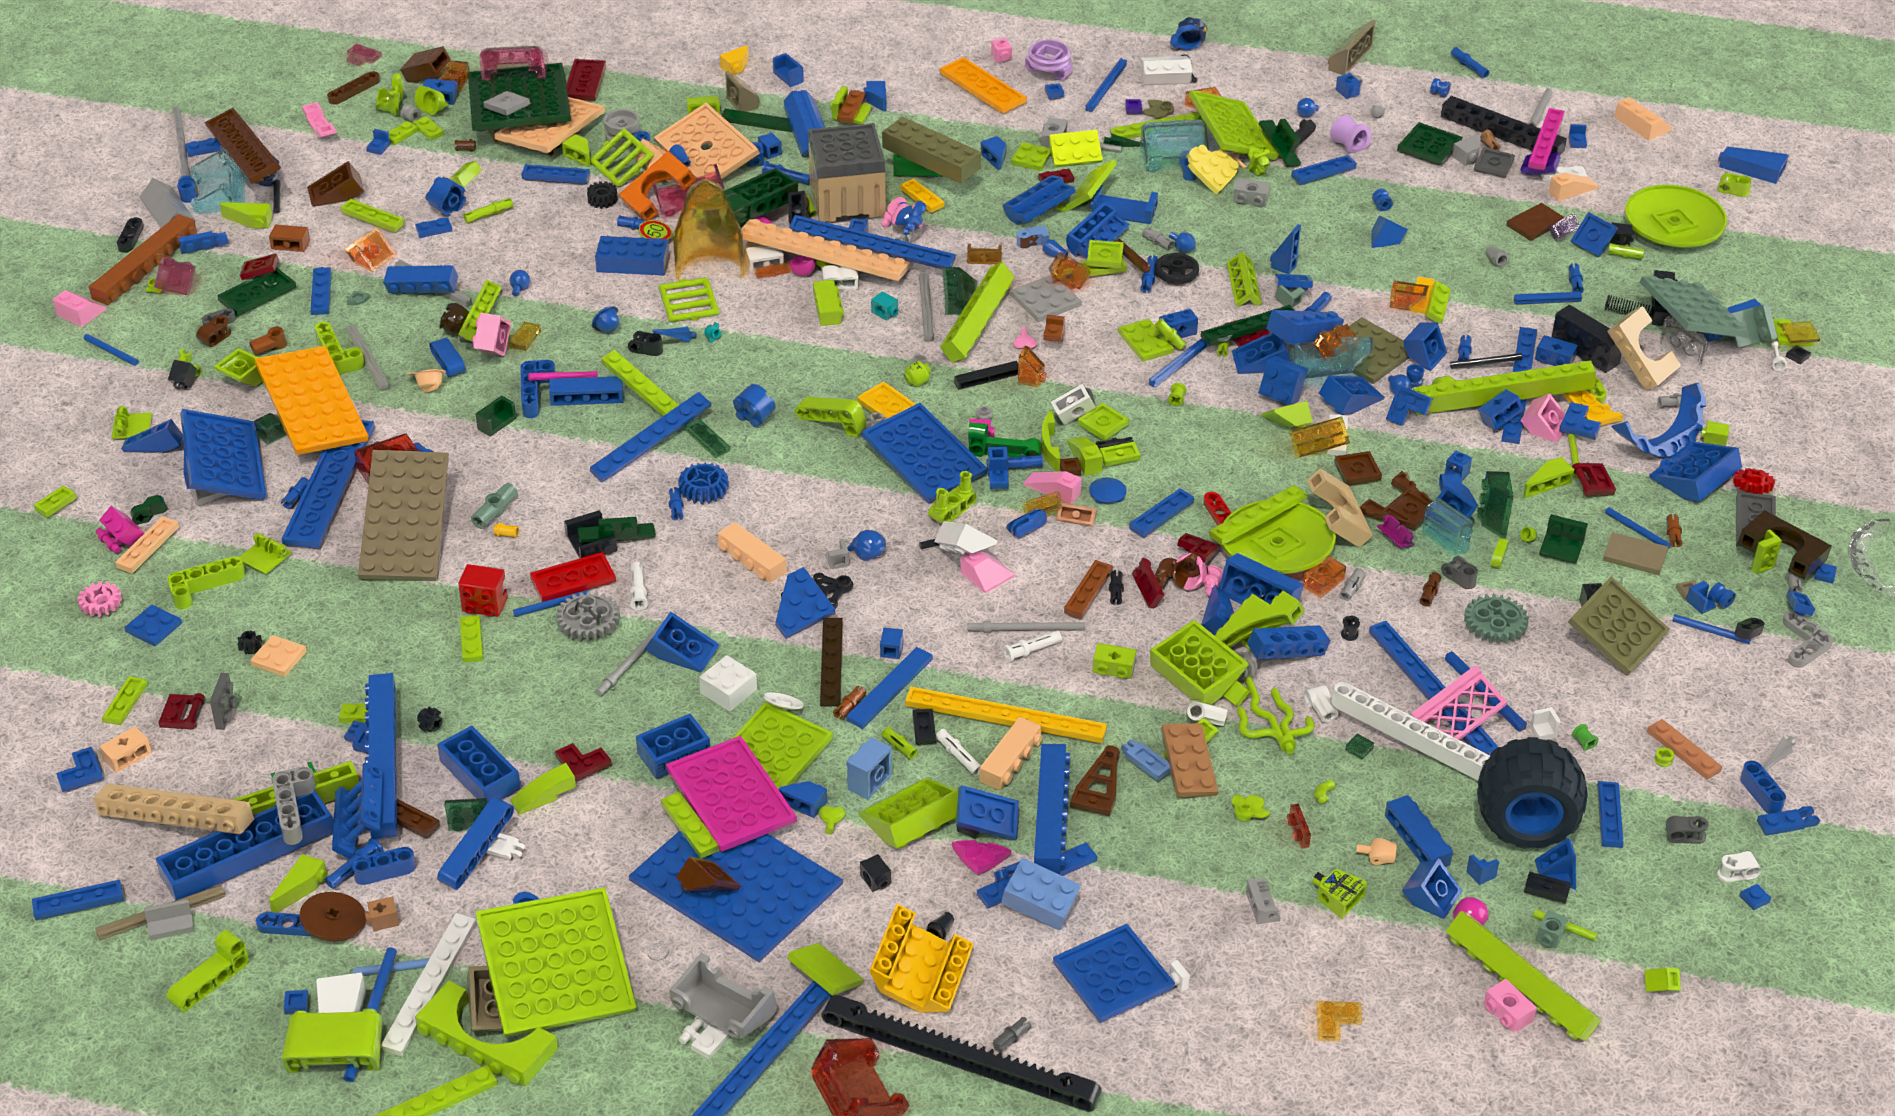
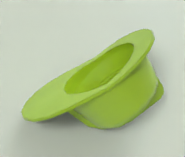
M420 86L415 92L416 106L430 115H435L437 112L442 111L444 106L448 105L445 102L443 93L427 86Z

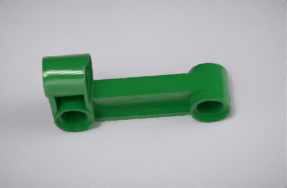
M969 423V451L976 457H982L984 454L988 455V447H1007L1008 457H1021V455L1038 456L1041 454L1042 443L1036 438L1017 440L988 437V424Z

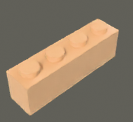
M736 522L718 532L719 548L729 553L734 560L744 564L748 570L751 569L760 579L771 583L787 573L786 559Z
M1019 717L979 768V782L1000 791L1005 785H1009L1013 774L1020 771L1023 761L1030 758L1033 748L1040 745L1043 737L1041 735V725Z

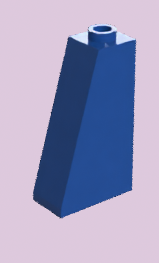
M1727 146L1724 152H1720L1718 161H1720V168L1777 184L1786 168L1789 154Z

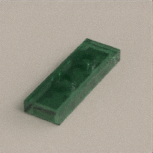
M700 418L684 425V430L714 458L730 452V446Z

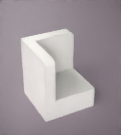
M1553 708L1534 711L1530 725L1534 735L1538 739L1543 740L1557 738L1560 719Z

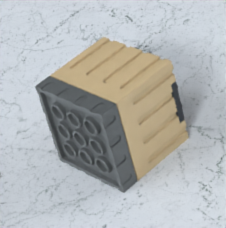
M875 123L808 129L810 187L814 197L818 220L834 222L851 220V218L884 217L886 212L885 159L883 158Z

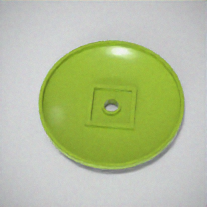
M1661 184L1642 188L1628 198L1624 211L1628 224H1631L1632 229L1638 234L1653 242L1673 247H1697L1709 244L1717 240L1724 233L1727 225V215L1720 203L1706 193L1681 185Z
M1265 500L1253 502L1238 508L1237 510L1232 512L1224 522L1228 521L1229 519L1241 514L1242 512L1252 508L1253 506ZM1299 503L1225 543L1222 547L1229 557L1239 553L1282 574H1289L1310 569L1323 562L1334 549L1336 533L1329 529L1324 518L1326 515L1310 505Z

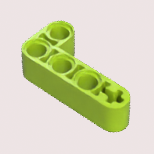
M321 321L315 324L317 342L320 347L326 346L339 375L360 370L365 366L361 348L352 347L343 350L329 322Z
M805 397L794 409L795 415L803 420L842 423L845 434L847 436L851 435L853 438H857L866 428L867 421L862 406L856 400Z
M232 556L168 575L167 582L175 607L181 610L187 609L192 605L191 594L242 580L245 577L243 561L238 556Z
M224 930L217 936L215 940L217 952L172 985L167 991L166 999L180 1011L187 1012L246 967L248 963L246 945L243 940L230 930Z

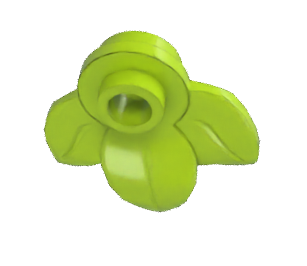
M1236 794L1231 800V804L1234 806L1235 817L1238 820L1249 821L1251 817L1265 818L1270 815L1268 810L1262 808L1264 799L1260 796L1249 795L1245 798L1240 794Z

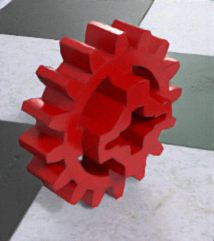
M1745 468V470L1739 469V471H1735L1733 483H1735V487H1739V490L1744 492H1751L1753 494H1763L1765 492L1768 494L1769 491H1773L1775 479L1761 469Z

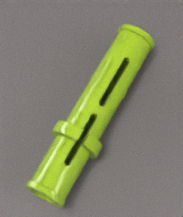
M508 197L498 202L494 201L485 207L464 213L463 218L469 224L493 214H500L501 211L513 208L514 205L512 199Z

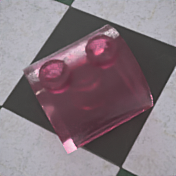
M161 257L154 287L189 295L196 266H193L190 262L182 263L175 261L171 257Z

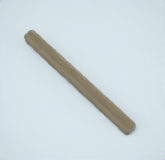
M219 885L172 902L188 900L190 909L224 898L225 893L223 887ZM143 911L97 927L96 934L98 939L102 940L147 924L145 913Z

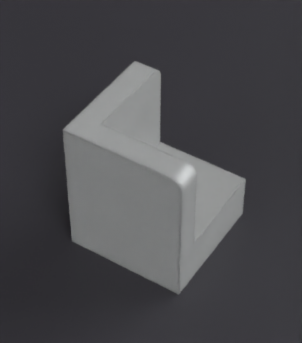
M839 539L840 549L825 553L830 569L849 566V552L844 539Z

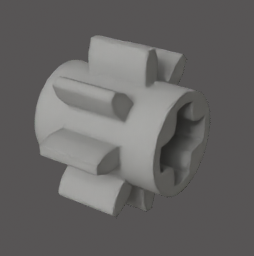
M879 412L872 413L870 417H867L866 429L888 418H884L883 414Z

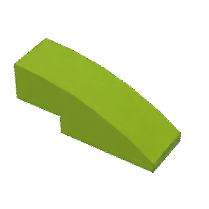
M564 763L531 781L515 794L510 801L519 815L556 801L558 794L576 788L575 776L568 765Z

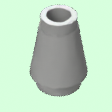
M1494 246L1487 247L1486 254L1495 266H1504L1508 262L1507 252Z

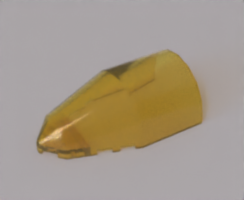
M702 179L689 187L673 234L676 279H679L681 269L688 262L707 256L723 257L733 261L739 266L741 278H745L743 232L723 188L718 183Z

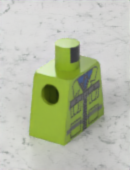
M1335 869L1328 877L1317 872L1312 880V883L1319 887L1317 899L1341 919L1366 894L1367 881L1339 869Z

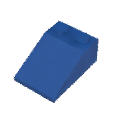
M1269 333L1232 350L1239 374L1263 373L1267 360L1276 356L1294 363L1288 343L1273 333Z
M1328 375L1319 391V394L1324 398L1323 400L1332 405L1340 415L1353 414L1385 398L1363 377Z
M670 611L645 650L660 660L701 673L720 644Z

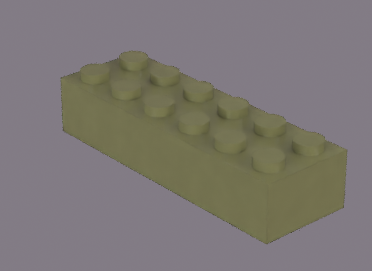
M903 116L882 131V148L960 184L981 169L980 151Z

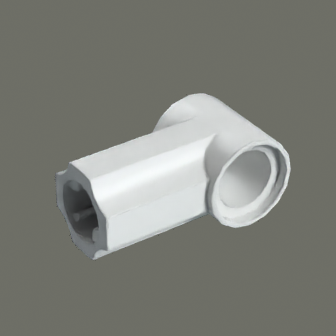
M1325 685L1305 690L1304 697L1309 707L1315 709L1322 721L1328 723L1338 717V711L1331 704L1330 693Z
M1198 700L1188 703L1186 711L1190 719L1201 720L1204 717L1212 724L1224 726L1228 709L1201 703ZM1192 706H1200L1201 713L1199 715L1191 714L1190 709Z

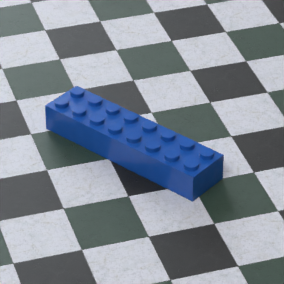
M314 790L311 794L296 797L303 839L298 844L289 845L284 842L276 805L253 815L254 820L242 834L216 831L155 858L159 875L174 900L196 894L333 834V818L331 813Z

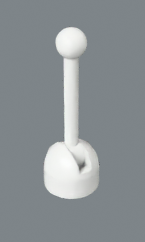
M1773 341L1771 345L1775 350L1776 357L1772 360V367L1775 371H1784L1787 368L1786 359L1779 356V343Z

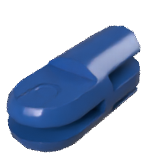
M1034 509L1009 522L1006 528L1019 539L1046 523L1047 515L1041 509Z

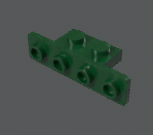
M1286 118L1280 119L1277 126L1273 120L1259 121V126L1287 167L1300 166L1301 161L1295 154L1300 139Z
M637 517L598 519V526L578 528L579 542L581 543L595 542L614 535L616 540L655 538L656 536L654 524H637Z

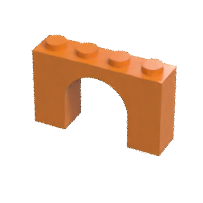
M667 151L618 195L624 204L642 220L649 221L659 213L654 204L647 198L649 190L655 184L664 180H670L685 190L696 181V178L688 167Z

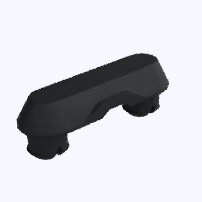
M1312 119L1300 121L1299 127L1301 129L1295 131L1300 139L1298 145L1315 131L1316 124Z

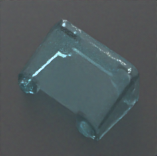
M1202 120L1147 122L1141 127L1140 152L1146 172L1159 170L1165 159L1186 158L1191 149L1200 145H1204L1209 151L1206 125Z
M225 149L191 166L190 177L199 185V199L195 197L191 200V207L195 212L200 214L220 212V202L245 203L244 174Z
M1342 337V345L1335 348V357L1329 358L1328 351L1323 345L1292 344L1289 345L1290 362L1308 368L1305 379L1349 374L1372 353L1373 339L1372 337Z

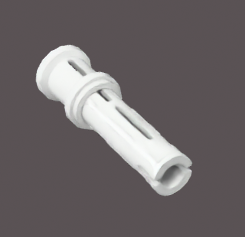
M633 562L630 565L632 584L629 592L632 598L630 606L636 611L644 610L648 606V601L645 598L647 590L643 585V566L639 562Z
M1057 630L1028 641L1019 640L1016 644L1004 645L1003 654L1008 662H1012L1015 658L1027 657L1032 651L1061 643L1062 637Z

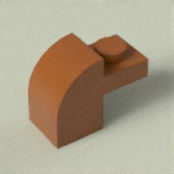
M1047 315L1043 340L1063 342L1065 316Z

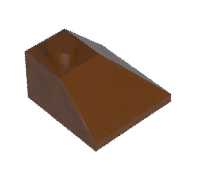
M688 857L676 876V879L682 883L681 887L688 892L739 890L741 887L716 862Z

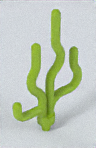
M1244 678L1252 697L1250 703L1251 710L1257 716L1267 719L1272 729L1248 730V716L1245 709L1239 707L1237 713L1240 718L1238 726L1240 733L1250 739L1273 737L1278 741L1282 751L1287 752V754H1293L1296 747L1294 737L1307 735L1314 730L1315 724L1312 717L1307 716L1305 718L1307 726L1290 730L1288 725L1294 717L1293 709L1282 700L1278 689L1272 688L1270 692L1275 704L1286 713L1279 726L1276 717L1271 712L1258 706L1260 697L1252 678Z

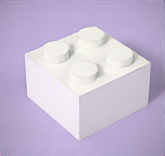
M727 655L699 677L700 693L728 711L733 710L757 690L756 673Z

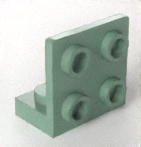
M1769 304L1731 313L1749 331L1747 338L1734 337L1737 348L1778 338Z

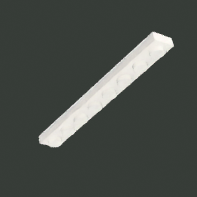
M455 913L383 1040L381 1051L403 1056L417 1031L415 1016L441 988L476 925L475 918Z

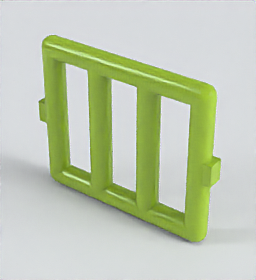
M622 129L610 141H606L603 144V147L590 158V163L614 185L621 187L634 174L637 175L640 172V168L653 157V153L629 131ZM623 137L628 139L602 164L598 161ZM632 144L636 146V148L629 155H627L614 169H612L611 171L607 169V167L610 166ZM639 153L645 154L620 179L615 177Z
M707 277L691 280L680 279L678 282L665 283L658 286L670 322L689 319L694 321L701 317L714 316L720 313ZM704 285L703 289L670 294L666 292V290ZM703 295L708 297V299L670 304L671 300ZM711 306V309L675 315L673 313L676 310Z

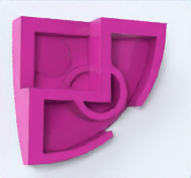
M977 840L952 842V848L958 857L976 874L994 868L1011 854L1010 849L988 842V844L977 843Z

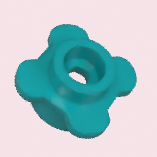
M717 322L705 328L704 334L710 343L722 336L719 323Z

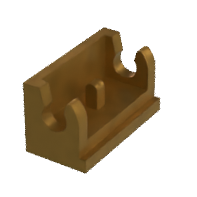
M968 244L967 264L996 265L1001 262V244H998V249L971 248V244Z

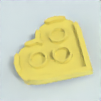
M1204 145L1191 149L1186 156L1189 161L1188 167L1215 194H1218L1236 175L1237 168L1239 167L1238 162L1233 160L1226 151L1219 149L1211 153Z

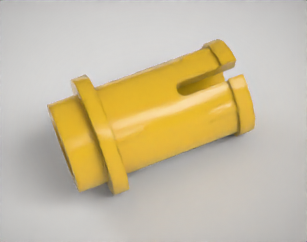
M502 522L494 526V535H497V537L508 536L517 538L519 534V526L505 525Z

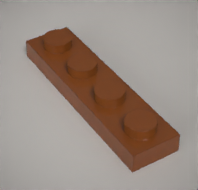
M1095 560L1065 605L1064 613L1082 619L1113 571V565Z

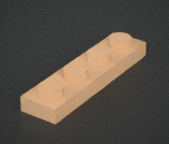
M162 516L115 562L116 568L131 574L134 573L179 528L178 522Z

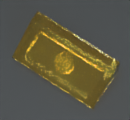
M1056 491L1024 501L1022 505L1024 513L1026 514L1034 509H1041L1045 513L1060 509L1062 507L1060 492Z

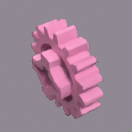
M99 581L98 585L91 583L90 588L85 586V592L80 591V596L77 597L80 610H83L84 614L90 613L91 617L95 614L101 617L102 613L109 615L108 611L110 610L115 612V607H120V601H122L120 589L116 588V584L110 586L108 581L105 584Z

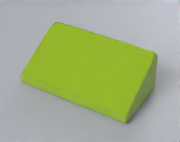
M477 161L468 162L459 168L449 179L465 187L482 169Z

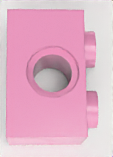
M1507 979L1486 991L1484 1000L1486 1009L1490 1013L1495 1014L1500 1019L1502 1025L1509 1028L1513 1033L1534 1021L1537 1007Z

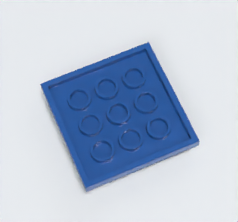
M1124 924L1053 957V964L1099 1023L1175 988L1173 979L1128 924Z

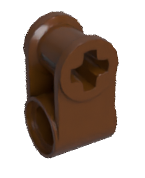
M217 316L204 326H201L196 333L197 339L209 347H214L229 337L231 330L228 328V318L226 316Z

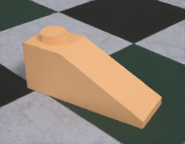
M1561 173L1551 177L1549 193L1557 201L1598 189L1599 186L1589 177Z

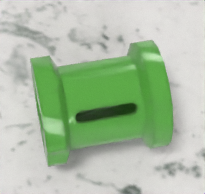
M1580 724L1572 732V737L1578 739L1585 751L1594 748L1598 744L1599 738L1588 731L1586 724Z

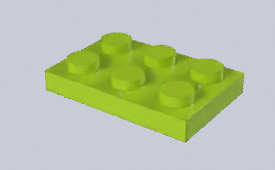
M1149 318L1118 327L1119 335L1142 362L1174 353V347L1164 339L1163 334L1155 328Z

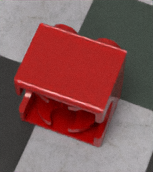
M467 564L458 582L462 612L499 617L508 598L507 589H504L502 593L505 570Z

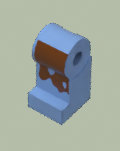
M1045 225L1026 228L1017 232V246L1023 249L1042 245L1043 247L1044 243L1049 239V233Z

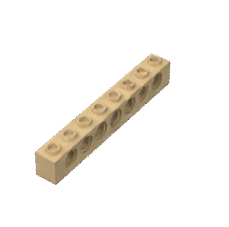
M108 783L93 797L98 815L234 834H242L254 820L250 803L245 801Z

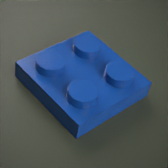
M1588 212L1570 241L1600 257L1618 228Z
M1275 274L1277 286L1283 285L1287 290H1290L1291 287H1301L1303 290L1313 288V280L1310 275Z
M151 604L124 628L126 633L156 647L182 624V620Z

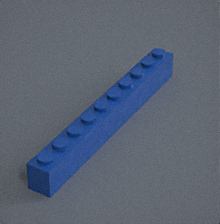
M393 673L369 675V683L365 684L366 696H369V698H365L366 710H369V712L365 713L366 725H369V727H365L366 739H369V742H365L366 754H369V757H365V762L383 771L380 830L377 832L367 827L366 831H370L371 838L378 839L397 836L396 686Z

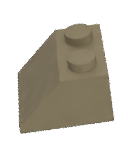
M726 71V98L739 111L749 112L758 109L759 97L757 93H754L751 87L742 79Z

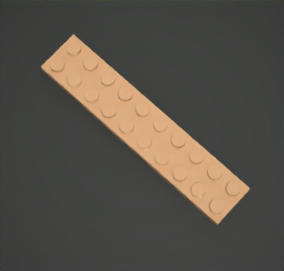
M750 219L739 230L737 237L742 240L899 281L910 266V262L905 261L903 258L889 257L884 253H873L869 249H857L854 245L846 246L840 244L839 241H827L820 236H808L805 232H793L790 228L777 227L775 224L762 223L756 219Z

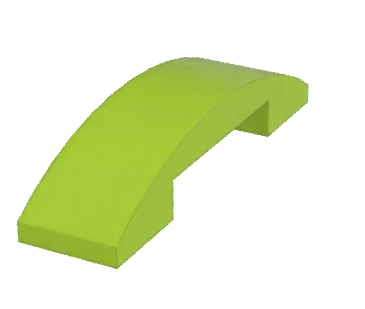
M1049 411L1042 424L1041 449L1049 466L1054 471L1060 472L1059 447H1051L1050 436H1054L1055 421L1053 411Z

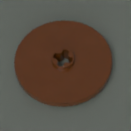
M323 892L311 896L301 906L299 915L300 923L307 933L317 939L329 942L345 941L355 937L362 931L366 922L365 910L361 903L355 898L339 892Z

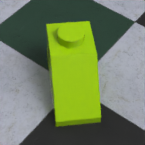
M574 134L562 143L563 156L587 167L590 166L588 139Z

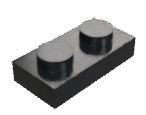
M933 709L912 710L915 745L936 743Z
M1529 871L1524 892L1566 904L1571 883Z

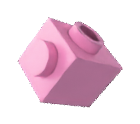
M1006 38L991 40V54L997 63L1012 60V47Z

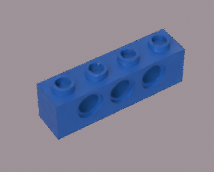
M1320 625L1253 629L1247 645L1257 660L1322 656L1325 655L1331 640Z

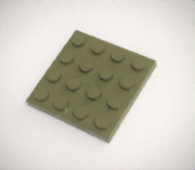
M1363 317L1341 331L1338 339L1329 340L1320 346L1317 352L1355 375L1363 377L1371 384L1376 383L1410 358L1401 338Z
M1612 576L1568 621L1572 627L1627 676L1670 630L1668 626Z

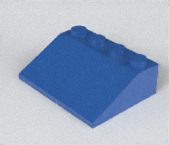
M1692 441L1670 458L1677 465L1671 466L1673 464H1670V461L1664 463V465L1669 467V475H1664L1661 466L1649 475L1651 479L1683 499L1699 502L1733 476L1735 471H1739L1742 468L1739 448Z

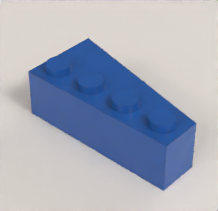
M1272 310L1266 329L1289 344L1333 340L1339 338L1344 319L1333 311Z

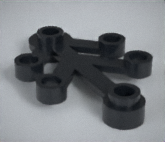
M815 573L813 575V580L825 596L830 592H834L828 600L834 603L832 605L835 609L838 607V600L842 594L853 589V581L849 576L841 575L835 579L825 576L823 573Z

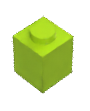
M1707 421L1706 428L1702 427L1700 438L1704 439L1703 443L1726 446L1730 425Z

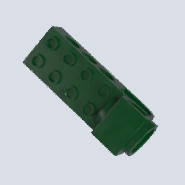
M777 168L744 181L710 197L703 207L704 224L712 231L730 238L738 234L739 230L750 219H755L788 204V193L798 192L799 182Z

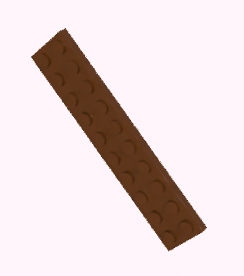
M234 108L204 122L211 134L251 184L258 183L264 177L273 175L281 169L277 160Z

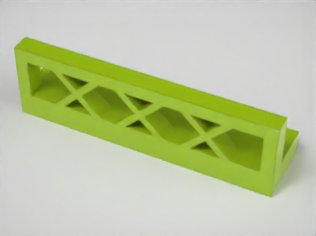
M1242 251L1226 262L1235 304L1241 306L1248 300H1251L1258 306L1262 303L1254 264Z

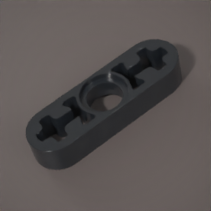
M134 217L127 221L117 240L119 252L127 253L133 250L144 228L141 218Z

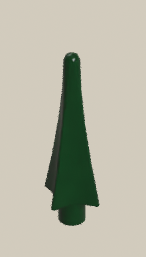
M1111 133V137H1104L1103 141L1106 144L1122 147H1148L1147 143L1124 138Z

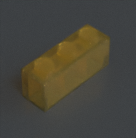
M1342 416L1289 431L1296 458L1350 444Z

